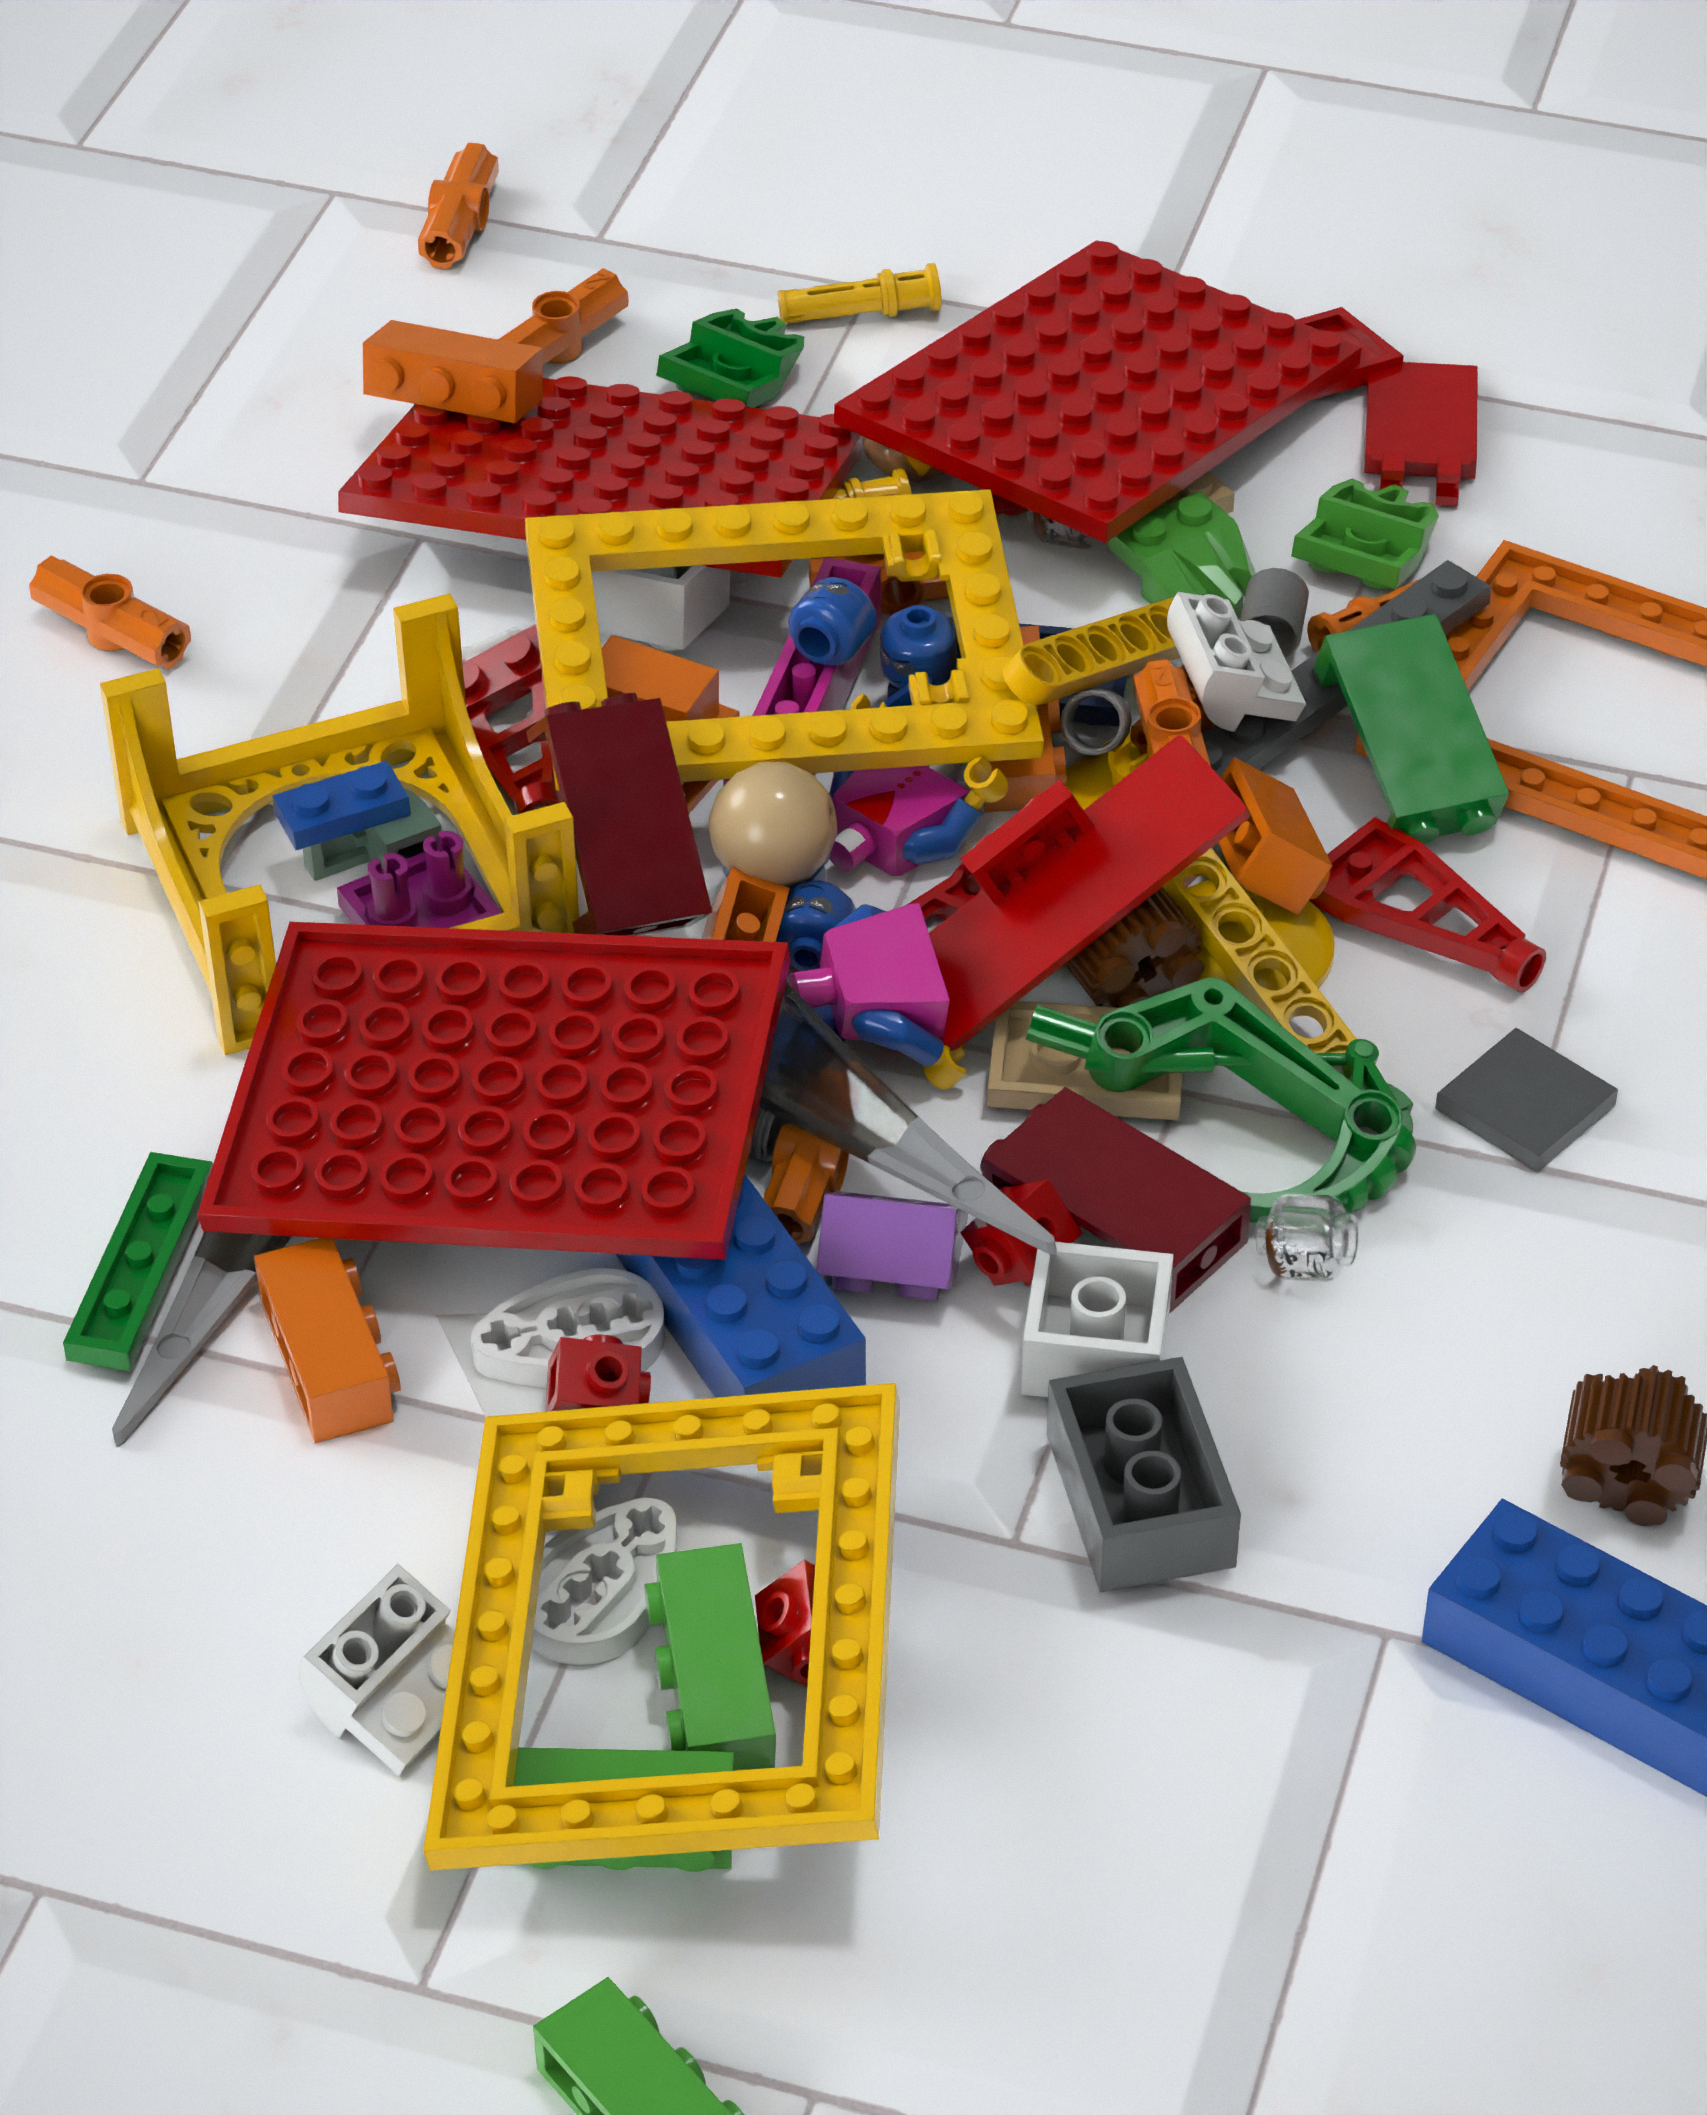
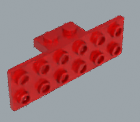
M1176 736L1084 810L1059 779L1043 793L1033 797L1023 809L993 833L984 836L974 848L960 858L982 888V891L929 932L950 999L944 1037H940L942 1042L950 1047V1051L960 1048L1250 817V812L1246 805L1183 736Z

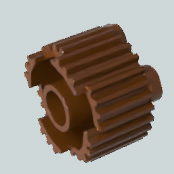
M1163 886L1065 963L1066 967L1096 1006L1122 1008L1199 981L1205 969L1203 962L1197 956L1202 952V948L1199 946L1202 943L1199 931Z
M1652 1365L1649 1369H1639V1373H1635L1633 1378H1629L1625 1373H1620L1619 1378L1616 1379L1611 1375H1606L1603 1381V1373L1594 1376L1585 1374L1583 1382H1577L1576 1389L1572 1392L1560 1467H1563L1561 1486L1568 1497L1581 1502L1591 1503L1597 1501L1600 1503L1599 1507L1604 1509L1609 1506L1615 1511L1621 1512L1625 1510L1626 1517L1631 1522L1640 1526L1661 1525L1667 1519L1668 1509L1676 1511L1678 1504L1686 1506L1689 1498H1695L1696 1490H1699L1701 1485L1707 1446V1413H1702V1404L1694 1403L1695 1397L1692 1394L1688 1395L1685 1377L1679 1376L1675 1378L1672 1376L1673 1371L1668 1369L1660 1372L1658 1366Z

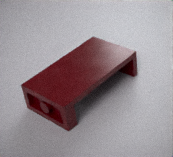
M624 693L602 700L601 707L582 710L580 702L577 701L565 702L546 708L544 710L545 716L527 730L526 733L529 743L548 741L562 802L566 803L573 816L575 856L588 907V912L572 922L574 933L639 936L690 927L713 913L661 698L638 701L636 693Z
M1064 1087L1046 1104L1035 1106L1027 1115L1025 1121L1005 1139L994 1141L988 1147L981 1160L980 1170L982 1175L998 1189L1049 1179L1077 1225L1114 1248L1173 1254L1169 1314L1248 1243L1251 1208L1250 1196L1067 1087Z

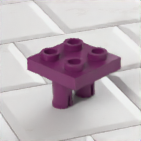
M451 831L437 833L438 847L436 839L432 835L427 837L423 843L424 852L411 858L405 859L395 853L382 855L384 869H382L381 862L376 857L368 864L369 875L337 887L338 906L353 924L451 928L502 914V911L464 867L463 840L458 834Z

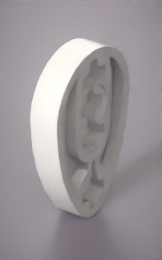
M606 1267L589 1268L554 1277L529 1287L505 1300L475 1324L471 1331L473 1364L478 1372L489 1378L521 1386L547 1388L548 1361L560 1337L583 1339L590 1335L602 1334L617 1337L626 1345L642 1346L641 1371H645L656 1361L665 1341L662 1300L646 1280L634 1273L621 1269ZM636 1315L639 1322L630 1323L627 1316ZM604 1322L605 1327L610 1330L598 1332L597 1328L591 1324ZM571 1329L574 1335L564 1336L562 1330ZM506 1342L508 1349L498 1350L496 1343Z
M653 1497L636 1498L596 1512L594 1528L564 1530L546 1543L543 1551L531 1648L552 1661L574 1666L604 1663L623 1655L633 1648L650 1627L644 1584L657 1582L656 1554L677 1552V1517L673 1508L665 1501ZM652 1528L657 1529V1530H658V1534H655L654 1532H651L650 1530H651ZM634 1531L642 1533V1535L634 1538ZM612 1573L617 1575V1579L614 1580L608 1576ZM592 1576L603 1579L595 1589L596 1605L583 1602L590 1597L593 1591ZM571 1599L583 1602L573 1611V1627L565 1624L571 1616ZM552 1622L558 1626L552 1629L549 1628V1623Z

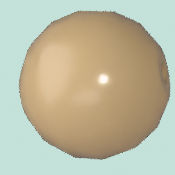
M759 762L738 771L718 791L709 816V833L716 856L729 871L731 867H735L749 876L785 887H791L808 880L829 858L837 837V817L829 792L813 774L787 762Z

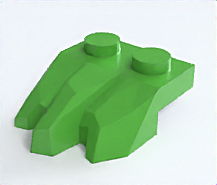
M1352 478L1333 485L1319 497L1316 518L1295 535L1291 557L1309 562L1311 568L1320 572H1342L1361 578L1362 583L1371 588L1382 590L1397 589L1417 570L1439 515L1432 503L1406 502L1409 491L1396 484L1378 491H1370L1364 488V483Z
M1201 491L1148 513L1108 542V549L1142 578L1141 596L1150 604L1175 597L1177 592L1196 595L1213 594L1223 599H1228L1238 620L1241 618L1243 597H1245L1247 584L1256 572L1235 520Z

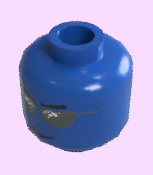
M837 577L821 579L814 584L793 607L788 620L789 633L798 651L805 658L827 666L841 665L850 660L871 637L877 622L876 611L869 596L858 585L847 579Z
M923 605L910 606L892 614L884 622L880 633V666L883 676L899 689L908 684L909 675H915V672H927V676L932 679V685L935 686L943 685L949 681L951 671L955 670L957 665V634L954 623L944 613Z
M817 880L799 883L790 888L776 942H788L791 967L800 971L819 969L824 934L856 910L852 899L836 885Z

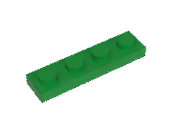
M150 1151L63 1341L66 1361L131 1371L198 1220L197 1213L213 1166L212 1161Z

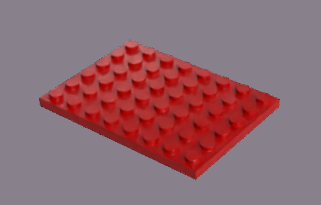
M1096 240L835 403L834 424L981 489H991V493L1107 543L1348 375L1350 370L1360 364L1362 347L1341 339L1334 332L1320 331L1298 322L1287 313L1273 312L1251 303L1245 296L1226 293L1207 285L1200 278L1184 276L1167 269L1156 260L1142 259L1120 250L1117 245L1111 242Z
M573 376L561 377L556 380L543 378L542 400L516 423L414 404L338 491V512L526 540L525 518L833 499L864 451L863 436L834 424V414L816 417L799 414L796 409L786 406H776L769 409L745 407L742 401L736 399H720L715 402L692 399L690 394L680 391H670L663 394L640 392L638 387L630 384H615L609 387L587 384L586 380ZM793 560L712 564L705 566L782 578Z
M289 921L197 1213L202 1231L726 1260L791 961L788 942Z

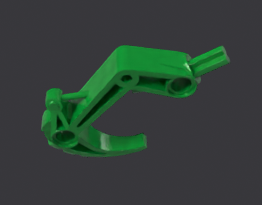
M1219 978L1202 979L1116 1009L1108 1014L1101 1015L1098 1024L1041 1005H1037V1008L1034 1010L1026 1040L1086 1059L1084 1069L1090 1072L1091 1078L1098 1086L1108 1091H1129L1164 1073H1211L1214 1071V1066H1224L1335 1141L1334 1150L1329 1160L1307 1181L1279 1192H1243L1251 1197L1249 1223L1270 1225L1272 1221H1274L1273 1225H1295L1305 1222L1316 1223L1334 1219L1338 1212L1343 1214L1355 1212L1364 1208L1368 1199L1376 1200L1387 1193L1396 1184L1397 1173L1406 1170L1415 1156L1416 1143L1412 1135L1413 1121L1410 1114L1413 1102L1400 1089L1386 1083L1376 1066L1379 1050L1373 1042L1366 1039H1355L1349 1043L1346 1053H1315L1229 983ZM1111 1048H1122L1130 1052V1054H1120L1111 1050ZM1332 1066H1342L1343 1075ZM1359 1127L1370 1128L1376 1131L1377 1135L1367 1134L1361 1131Z

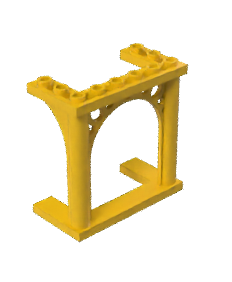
M450 593L393 608L402 700L187 757L176 758L167 687L159 668L100 683L122 825L127 835L140 834L211 993L217 1037L225 1055L250 1048L276 966L269 904L261 884L227 893L220 874L221 861L224 850L234 832L253 813L272 802V795L386 760L390 765L411 760L405 766L393 769L403 788L412 791L435 805L453 822L497 907L502 911V914L451 928L574 933L572 922L579 918L573 816L565 802L517 815H512L486 765L466 709L458 606ZM428 769V777L430 778H419ZM229 808L231 809L228 813L220 816L206 815ZM200 833L213 834L208 838L200 840Z

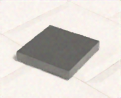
M1516 1027L1437 1093L1435 1109L1538 1172L1616 1105L1618 1089Z

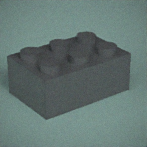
M1183 1356L1049 1380L1046 1435L1099 1591L1106 1592L1236 1568L1241 1512Z

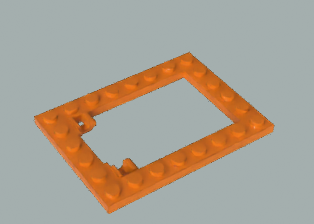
M1506 540L1502 541L1476 576L1491 586L1490 604L1445 635L1468 691L1530 607L1553 614L1561 619L1571 620L1606 632L1611 636L1647 646L1666 655L1676 656L1707 667V608ZM1358 733L1355 753L1368 757ZM1487 738L1509 791L1505 807L1707 879V816Z

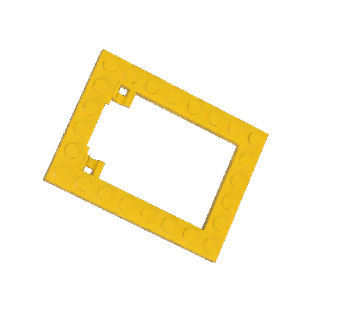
M991 489L525 518V534L546 708L573 701L580 702L582 710L601 707V701L608 698L591 572L884 554L887 576H896L899 581H920L933 579L939 574L940 581H946L961 659H957L958 670L951 671V676L947 683L939 686L929 684L927 672H915V675H909L908 687L912 703L910 706L667 721L681 782L731 779L738 771L759 762H787L809 773L969 763L974 758L980 756L984 757L987 761L1042 758L1044 739L1037 706L1017 697L1009 689L1002 673L1003 667L1024 645ZM905 552H923V556L916 560H909L904 556ZM553 766L556 791H558L559 786Z
M896 1383L485 1417L423 1850L430 1871L879 1840L900 1399ZM756 1464L758 1471L773 1470L772 1488L775 1513L819 1510L802 1766L514 1786L546 1532L594 1528L596 1510L593 1495L599 1494L600 1484L620 1483L621 1475Z

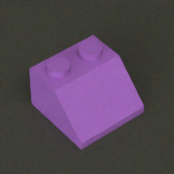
M844 1191L824 1194L816 1271L819 1275L832 1276L831 1288L871 1292L872 1281L898 1283V1296L937 1300L938 1288L950 1289L955 1287L964 1241L960 1231L967 1225L968 1213L949 1203Z

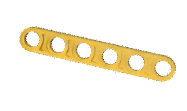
M1174 597L1027 643L1003 667L1004 681L1009 689L1023 701L1032 705H1042L1142 671L1150 661L1166 659L1172 661L1178 659L1180 655L1167 626L1168 611Z
M1212 848L1163 886L1199 931V937L1202 939L1204 946L1242 995L1313 1052L1346 1053L1349 1043L1357 1038ZM1192 875H1202L1214 883L1216 892L1208 896H1197L1185 888L1183 880ZM1225 922H1238L1249 929L1252 938L1243 943H1233L1226 940L1220 934L1218 927ZM1264 968L1274 969L1285 977L1287 986L1280 990L1265 989L1256 982L1254 973ZM1297 1016L1314 1018L1320 1023L1323 1034L1315 1038L1299 1036L1292 1030L1290 1020Z

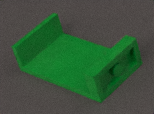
M1437 614L1325 635L1314 665L1315 672L1321 687L1340 684L1389 809L1390 815L1386 823L1389 824L1391 829L1397 828L1425 845L1438 836L1462 832L1465 835H1474L1495 825L1507 801L1509 791Z

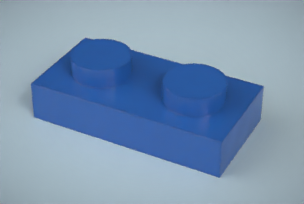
M387 760L272 795L275 815L295 850L411 815L409 796Z

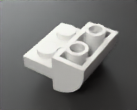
M1177 592L1168 611L1167 626L1207 717L1218 727L1233 732L1236 731L1245 714L1297 721L1306 706V702L1270 625H1264L1254 620L1239 621L1228 599H1223L1213 594L1196 595Z
M399 1563L302 1657L298 1669L300 1684L309 1704L331 1732L340 1738L348 1730L398 1776L440 1735L455 1633L445 1623L451 1610Z

